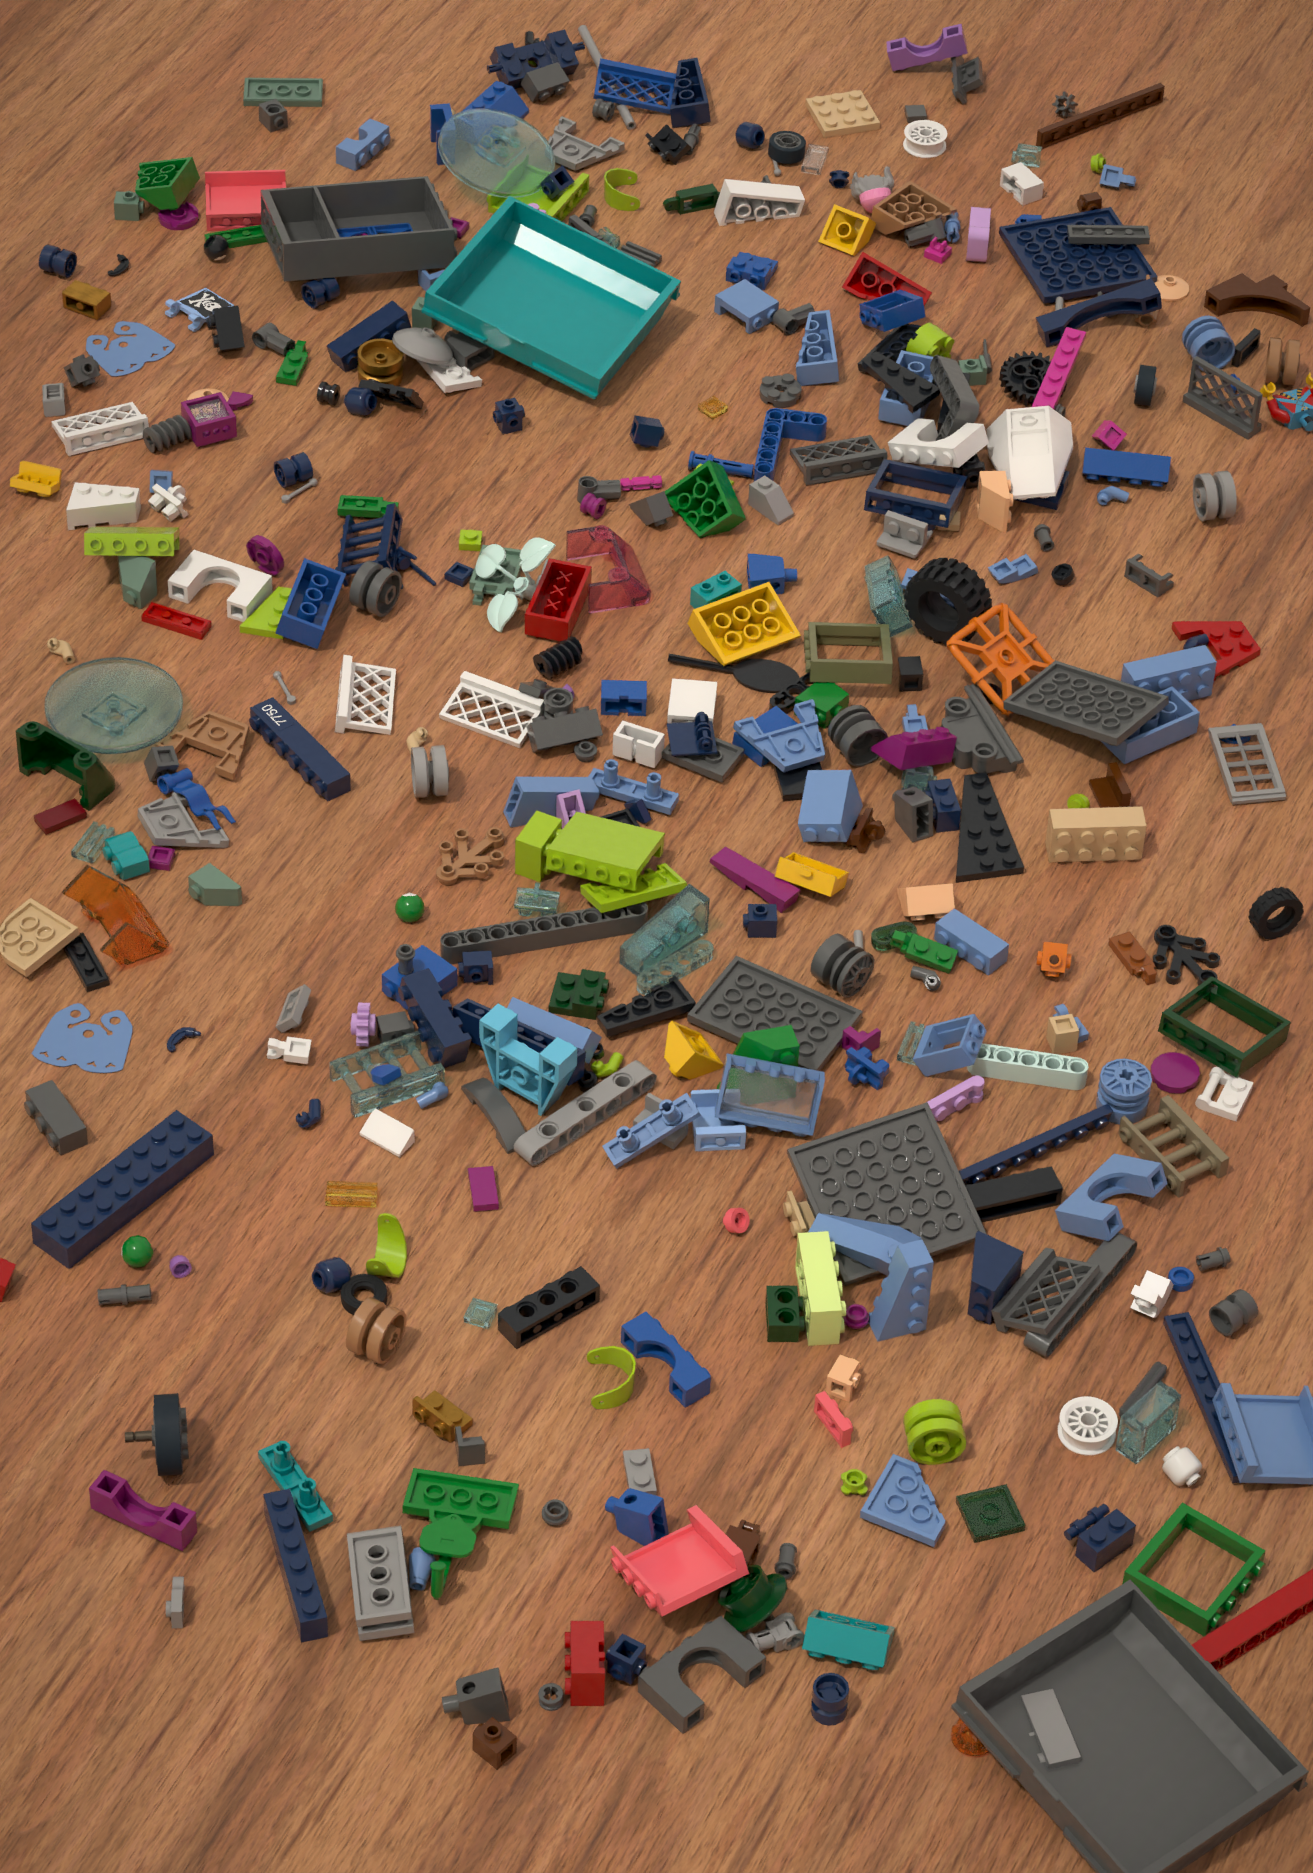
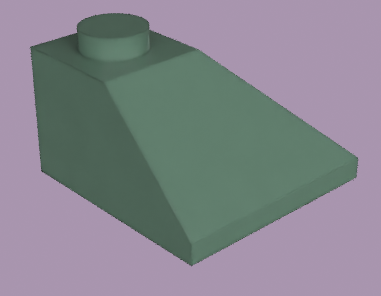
M118 556L119 581L123 601L142 609L157 596L155 561L146 556Z

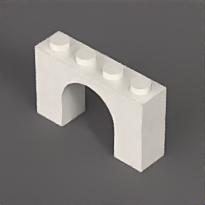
M918 418L888 442V447L892 460L896 462L959 468L989 442L984 424L966 423L954 434L936 441L938 432L934 420Z
M193 550L168 580L169 598L189 604L200 589L209 584L225 583L236 588L235 591L227 599V617L244 622L272 594V575L197 550Z

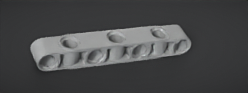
M635 1060L521 1135L514 1144V1151L532 1166L538 1165L650 1090L656 1082L657 1075L640 1061Z

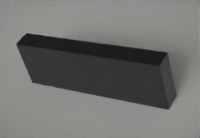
M80 933L63 948L86 992L109 986L110 981L86 936L84 933Z

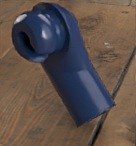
M1202 634L1189 638L1185 642L1183 649L1207 645L1209 643L1208 636Z
M311 1099L309 1101V1112L302 1111V1116L299 1113L297 1114L296 1122L299 1127L309 1128L321 1120V1101L319 1099Z

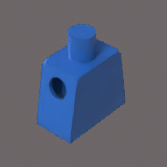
M748 554V589L770 582L776 594L784 593L785 582H797V569H784V561L780 556Z
M630 1488L619 1499L614 1496L608 1498L605 1510L615 1515L617 1530L623 1535L646 1546L669 1534L664 1499L662 1497Z

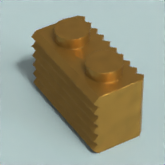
M74 280L62 292L64 308L71 311L74 310L75 313L84 314L95 320H98L111 307V293L105 289L93 287L88 283Z

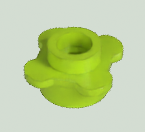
M851 1469L841 1474V1480L843 1481L842 1493L846 1495L850 1493L864 1495L867 1493L868 1488L865 1486L867 1475L858 1469Z

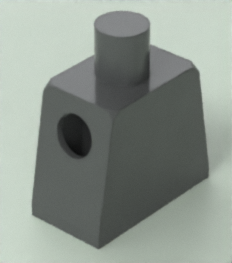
M449 331L444 337L445 342L452 350L456 364L460 367L465 366L471 371L494 358L493 348L462 332L456 334L453 331Z
M917 787L895 791L892 795V800L895 804V820L912 842L932 837L933 799Z
M499 1667L459 1678L456 1681L457 1694L442 1697L444 1713L461 1711L463 1721L467 1725L486 1723L492 1717L498 1722L510 1721L507 1694Z

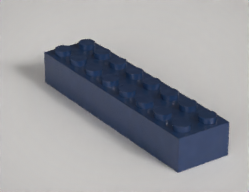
M178 1110L174 1111L31 1223L33 1244L68 1269L72 1268L214 1155L213 1135Z

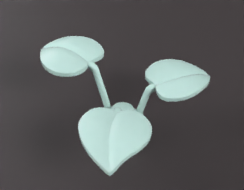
M532 538L524 545L520 552L522 561L519 565L526 577L516 578L500 566L506 558V552L500 545L491 544L484 548L481 555H479L475 567L479 577L483 579L490 578L498 569L514 581L513 586L516 592L507 591L505 595H496L489 603L487 609L488 620L498 632L502 633L505 624L514 615L518 606L517 597L520 599L524 597L531 601L537 585L528 572L535 570L547 558L556 546L554 543L542 538Z

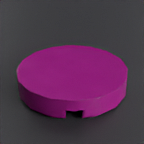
M189 202L181 204L176 210L164 209L158 212L160 224L171 230L189 229L196 225L199 218L198 209Z
M255 535L247 542V553L253 562L257 561L260 565L258 568L261 571L274 576L283 570L284 559L280 551L270 540L263 536Z
M1175 1052L1159 1055L1154 1059L1150 1069L1152 1081L1157 1083L1158 1088L1169 1093L1181 1094L1185 1093L1187 1089L1191 1088L1192 1090L1196 1087L1200 1076L1199 1066L1192 1058Z

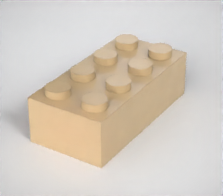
M1143 807L1049 809L1045 841L1049 862L1142 860L1146 833Z

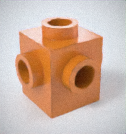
M1043 942V950L1037 953L1036 965H1041L1040 970L1045 971V976L1059 977L1060 972L1065 973V968L1070 969L1071 954H1067L1068 944ZM1052 955L1058 957L1056 964H1051L1049 961Z

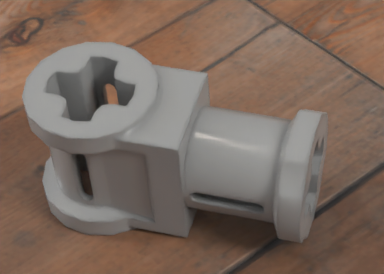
M783 1613L774 1620L766 1622L765 1630L754 1634L752 1632L746 1633L745 1637L760 1652L772 1647L775 1652L797 1648L803 1643L805 1635L795 1625L793 1614Z

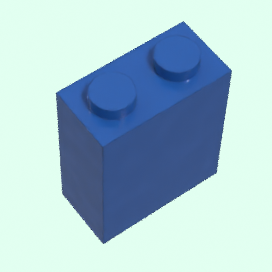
M424 945L415 950L413 973L429 968L441 987L443 996L457 986L456 967ZM397 963L382 974V992L408 1010L406 1001H402L398 993L401 979L406 975L399 973V963Z

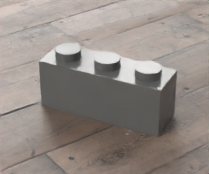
M589 706L575 709L576 713L567 714V711L555 713L554 718L546 719L545 716L533 718L532 723L526 726L532 752L602 736L603 733L597 709L589 710Z
M53 1080L25 1091L26 1102H24V1108L29 1116L32 1115L35 1118L39 1131H44L51 1148L55 1147L60 1155H64L88 1144L86 1126Z

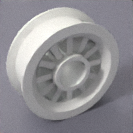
M918 120L909 123L905 127L904 134L906 138L904 139L903 147L909 154L920 158H933L941 155L946 150V142L944 140L947 138V130L940 123L930 120Z
M1084 1396L1068 1401L1061 1409L1058 1436L1066 1448L1077 1454L1091 1456L1101 1454L1113 1445L1118 1418L1116 1412L1108 1403L1095 1397Z

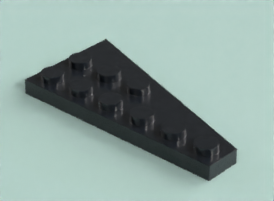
M987 772L964 775L955 883L1023 874V863Z

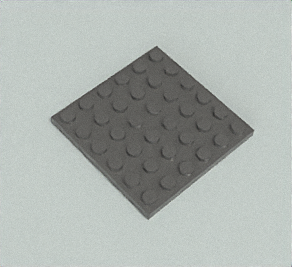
M928 1102L787 1149L788 1158L814 1218L817 1217L818 1213L899 1226L921 1237L930 1256L974 1242L977 1231L986 1234ZM836 1251V1255L833 1257L834 1261H838L839 1276L844 1286L881 1274V1272Z

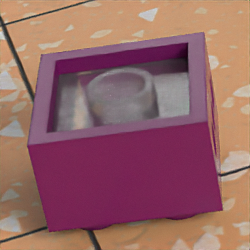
M221 392L181 402V416L189 424L192 440L196 447L237 437L236 416Z

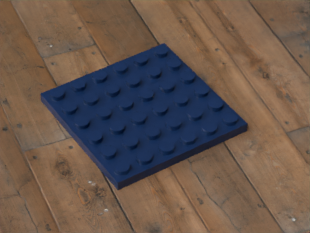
M1111 207L999 227L1001 238L1044 304L1055 302L1059 296L1063 297L1064 300H1071L1073 298L1095 295L1100 291L1102 293H1109L1145 281L1146 275H1150L1154 283L1157 282L1158 276L1135 244H1069L1067 236L1068 225H1123Z

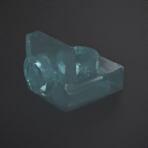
M1019 143L1017 151L1012 153L1011 162L1014 164L1021 162L1026 166L1039 167L1042 147Z

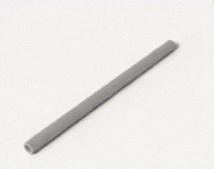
M581 25L578 31L598 69L602 56L587 26ZM616 84L610 86L614 91L618 89ZM615 103L627 129L633 130L636 127V123L627 105Z

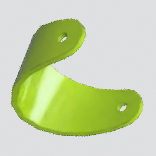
M621 168L610 169L605 172L604 198L609 206L623 211L639 209L641 203L638 198L614 189L616 186L636 183L638 179L637 174L631 170Z
M383 1213L377 1218L378 1236L375 1258L367 1260L366 1270L367 1274L399 1278L405 1270L407 1261L405 1235L398 1219L392 1214Z
M616 1346L600 1347L589 1351L586 1355L589 1363L615 1365L623 1369L629 1376L618 1388L594 1396L591 1399V1405L596 1409H610L627 1402L634 1388L636 1362L633 1354L625 1348Z

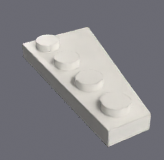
M452 358L450 363L444 365L430 364L417 360L444 393L481 387L482 385L480 377L470 375V370L465 366H458L454 358Z

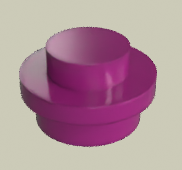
M859 1304L850 1305L846 1309V1316H843L844 1323L854 1329L865 1327L869 1322V1314L866 1308Z

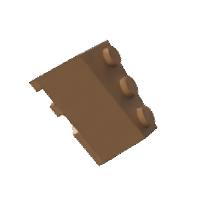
M909 181L873 206L871 220L877 223L875 226L876 230L887 235L956 213L957 209Z

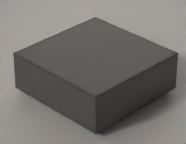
M905 105L904 112L908 123L927 120L924 105Z

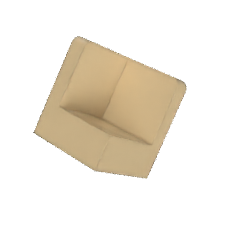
M1073 1015L1049 1017L1046 1039L1052 1053L1075 1052L1078 1045L1079 1029Z

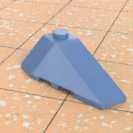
M818 1213L808 1231H828L830 1242H835L836 1251L887 1276L890 1273L888 1267L897 1246L921 1240V1237L899 1226Z

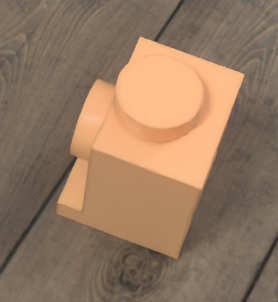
M839 1355L827 1376L826 1393L850 1402L853 1388L856 1389L860 1382L861 1374L858 1373L860 1363L853 1358Z

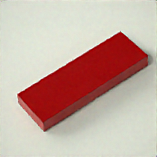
M151 602L141 615L143 622L202 640L212 627L210 620Z

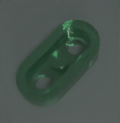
M906 921L876 928L871 933V945L880 951L897 948L890 945L894 931L917 934V928L914 924Z

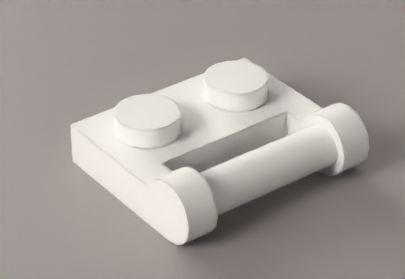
M1213 1067L1209 1074L1210 1079L1202 1095L1198 1096L1195 1105L1203 1111L1237 1121L1252 1091L1254 1082L1239 1077L1236 1078L1225 1073L1219 1067ZM1218 1083L1225 1085L1217 1102L1212 1101L1211 1097Z

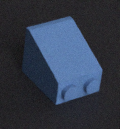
M808 770L798 819V827L803 842H847L863 807L852 770Z

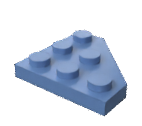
M895 1454L891 1456L860 1511V1518L932 1547L936 1545L946 1522L942 1513H939L935 1505V1499L928 1484H925L921 1476L918 1463Z

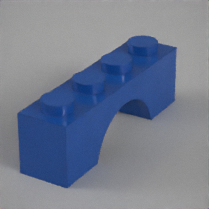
M644 1312L621 1326V1343L636 1358H658L672 1368L673 1371L669 1378V1392L685 1408L710 1393L711 1375L709 1371L701 1367L694 1360L692 1354L689 1351H685L678 1344L676 1338L673 1335H669L662 1328L657 1319H653L647 1312Z

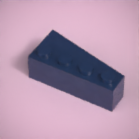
M392 300L328 344L327 349L331 360L345 373L357 368L359 347L372 339L392 340L395 332L411 328L408 314Z

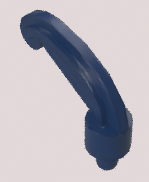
M192 1027L178 1029L167 1041L168 1051L174 1052L176 1050L175 1045L185 1036L194 1038L195 1036H201V1032L196 1031V1028Z

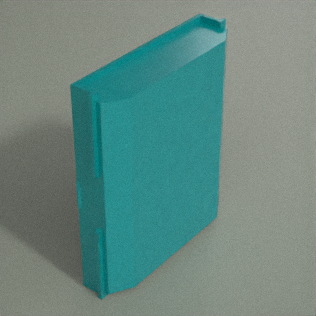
M509 196L425 292L424 307L421 309V312L595 400L658 323L671 300L676 301L678 299L681 281Z

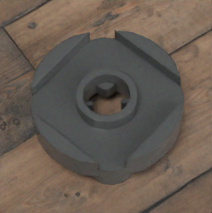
M789 373L771 377L766 376L762 378L759 395L761 400L767 405L770 402L776 408H788L794 406L797 400L801 399L802 387L794 379V376Z

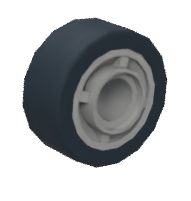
M1140 365L1139 374H1136L1133 392L1135 393L1134 404L1151 405L1157 377H1155L1157 367Z

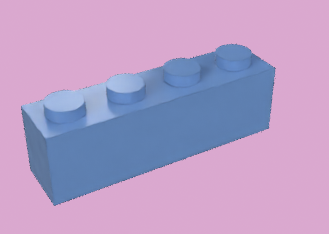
M512 997L507 1007L518 1014V1021L555 1038L559 1037L573 1046L586 1051L585 1062L590 1063L602 1038L590 1029Z

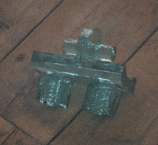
M539 882L535 883L534 889L518 887L514 909H518L521 916H529L532 914V911L541 912V916L556 914L560 892L541 890V883Z

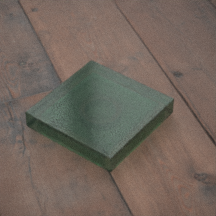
M1007 1484L956 1496V1504L974 1543L1025 1531L1026 1525Z

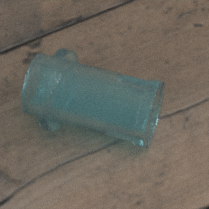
M603 227L604 230L601 228L598 233L603 237V240L617 249L620 246V237L617 234H613L608 227Z

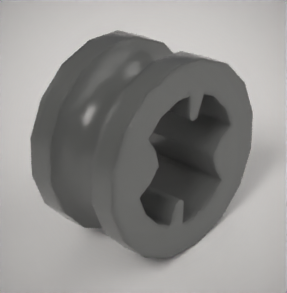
M548 1683L539 1689V1705L543 1709L556 1711L561 1708L564 1698L563 1689L559 1685ZM550 1694L552 1696V1694H555L556 1699L552 1700L550 1698V1700H547L546 1695Z

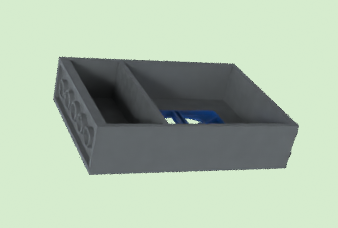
M428 176L260 190L261 228L284 282L447 268L457 257V250L454 247V241L457 240V230L453 228L452 220L448 218V212L444 210L443 202L439 200V194L435 192L434 184H431ZM363 233H367V235L357 236Z

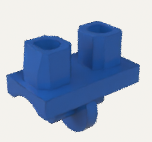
M850 1047L846 1051L848 1059L845 1064L846 1072L849 1073L848 1081L853 1085L860 1081L864 1084L868 1083L876 1090L882 1088L883 1078L889 1073V1063L883 1059L876 1063L872 1062L873 1054L866 1047H862L857 1051Z

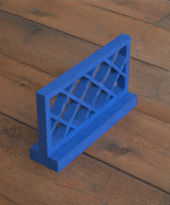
M600 58L593 99L601 98L608 102L670 114L674 82L676 80L675 73ZM616 84L620 89L614 91L610 86ZM635 88L638 93L633 94L630 90ZM606 89L609 93L604 94L599 93V91ZM654 92L657 97L652 98L649 94ZM625 93L628 97L623 98L619 94ZM644 97L647 101L643 102L640 101L638 98ZM662 100L667 106L659 105L657 102Z

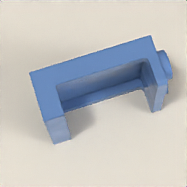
M746 279L715 295L714 312L718 315H722L727 311L731 312L746 323V332L748 334L772 322L773 315L779 309V301Z

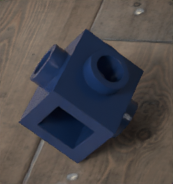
M516 398L495 402L493 419L502 435L521 431L522 418L525 417V411L523 406L519 405Z
M622 1633L615 1644L611 1645L607 1651L605 1658L607 1660V1673L611 1674L615 1679L623 1680L631 1685L635 1678L640 1675V1672L647 1667L648 1662L645 1661L646 1645Z

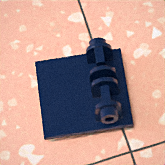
M704 712L697 713L695 722L667 723L671 756L717 754L713 724Z

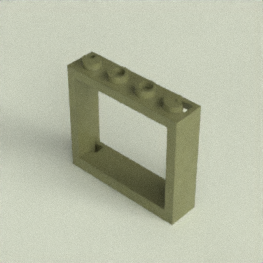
M808 622V630H804L803 643L805 673H809L810 682L892 684L893 661L889 624ZM817 644L879 646L880 660L818 659Z

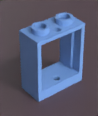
M975 1014L928 1025L925 1027L913 1061L925 1077L974 1065L987 1031ZM960 1042L959 1046L943 1050L945 1045Z

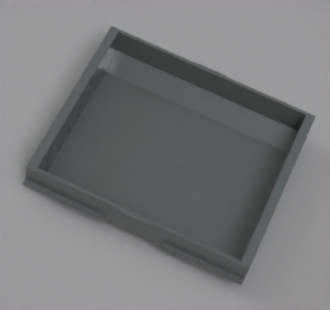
M1128 1580L960 1686L956 1702L951 1705L952 1710L1012 1778H1016L1061 1828L1064 1837L1096 1873H1178L1273 1809L1294 1788L1299 1792L1308 1785L1306 1778L1309 1771L1233 1691L1231 1685L1193 1648L1131 1580ZM1049 1689L1054 1690L1081 1755L1079 1763L1048 1769L1046 1762L1040 1763L1037 1754L1042 1753L1036 1736L1029 1735L1034 1730L1021 1699V1695Z

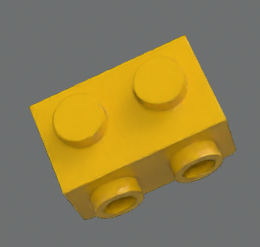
M21 461L19 474L10 478V487L17 488L19 492L33 491L37 492L38 496L49 497L60 490L62 470Z

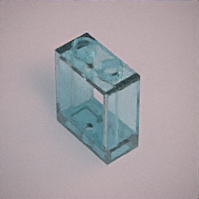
M1159 1381L1121 1416L1115 1450L1135 1464L1140 1462L1175 1429L1181 1394L1174 1388Z

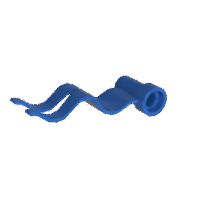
M185 768L171 775L165 774L158 777L157 785L163 794L174 791L184 795L192 813L197 817L207 816L216 830L221 829L212 812L213 810L220 811L231 824L236 822L225 806L215 807L212 805L202 785L192 782L193 775L190 769Z

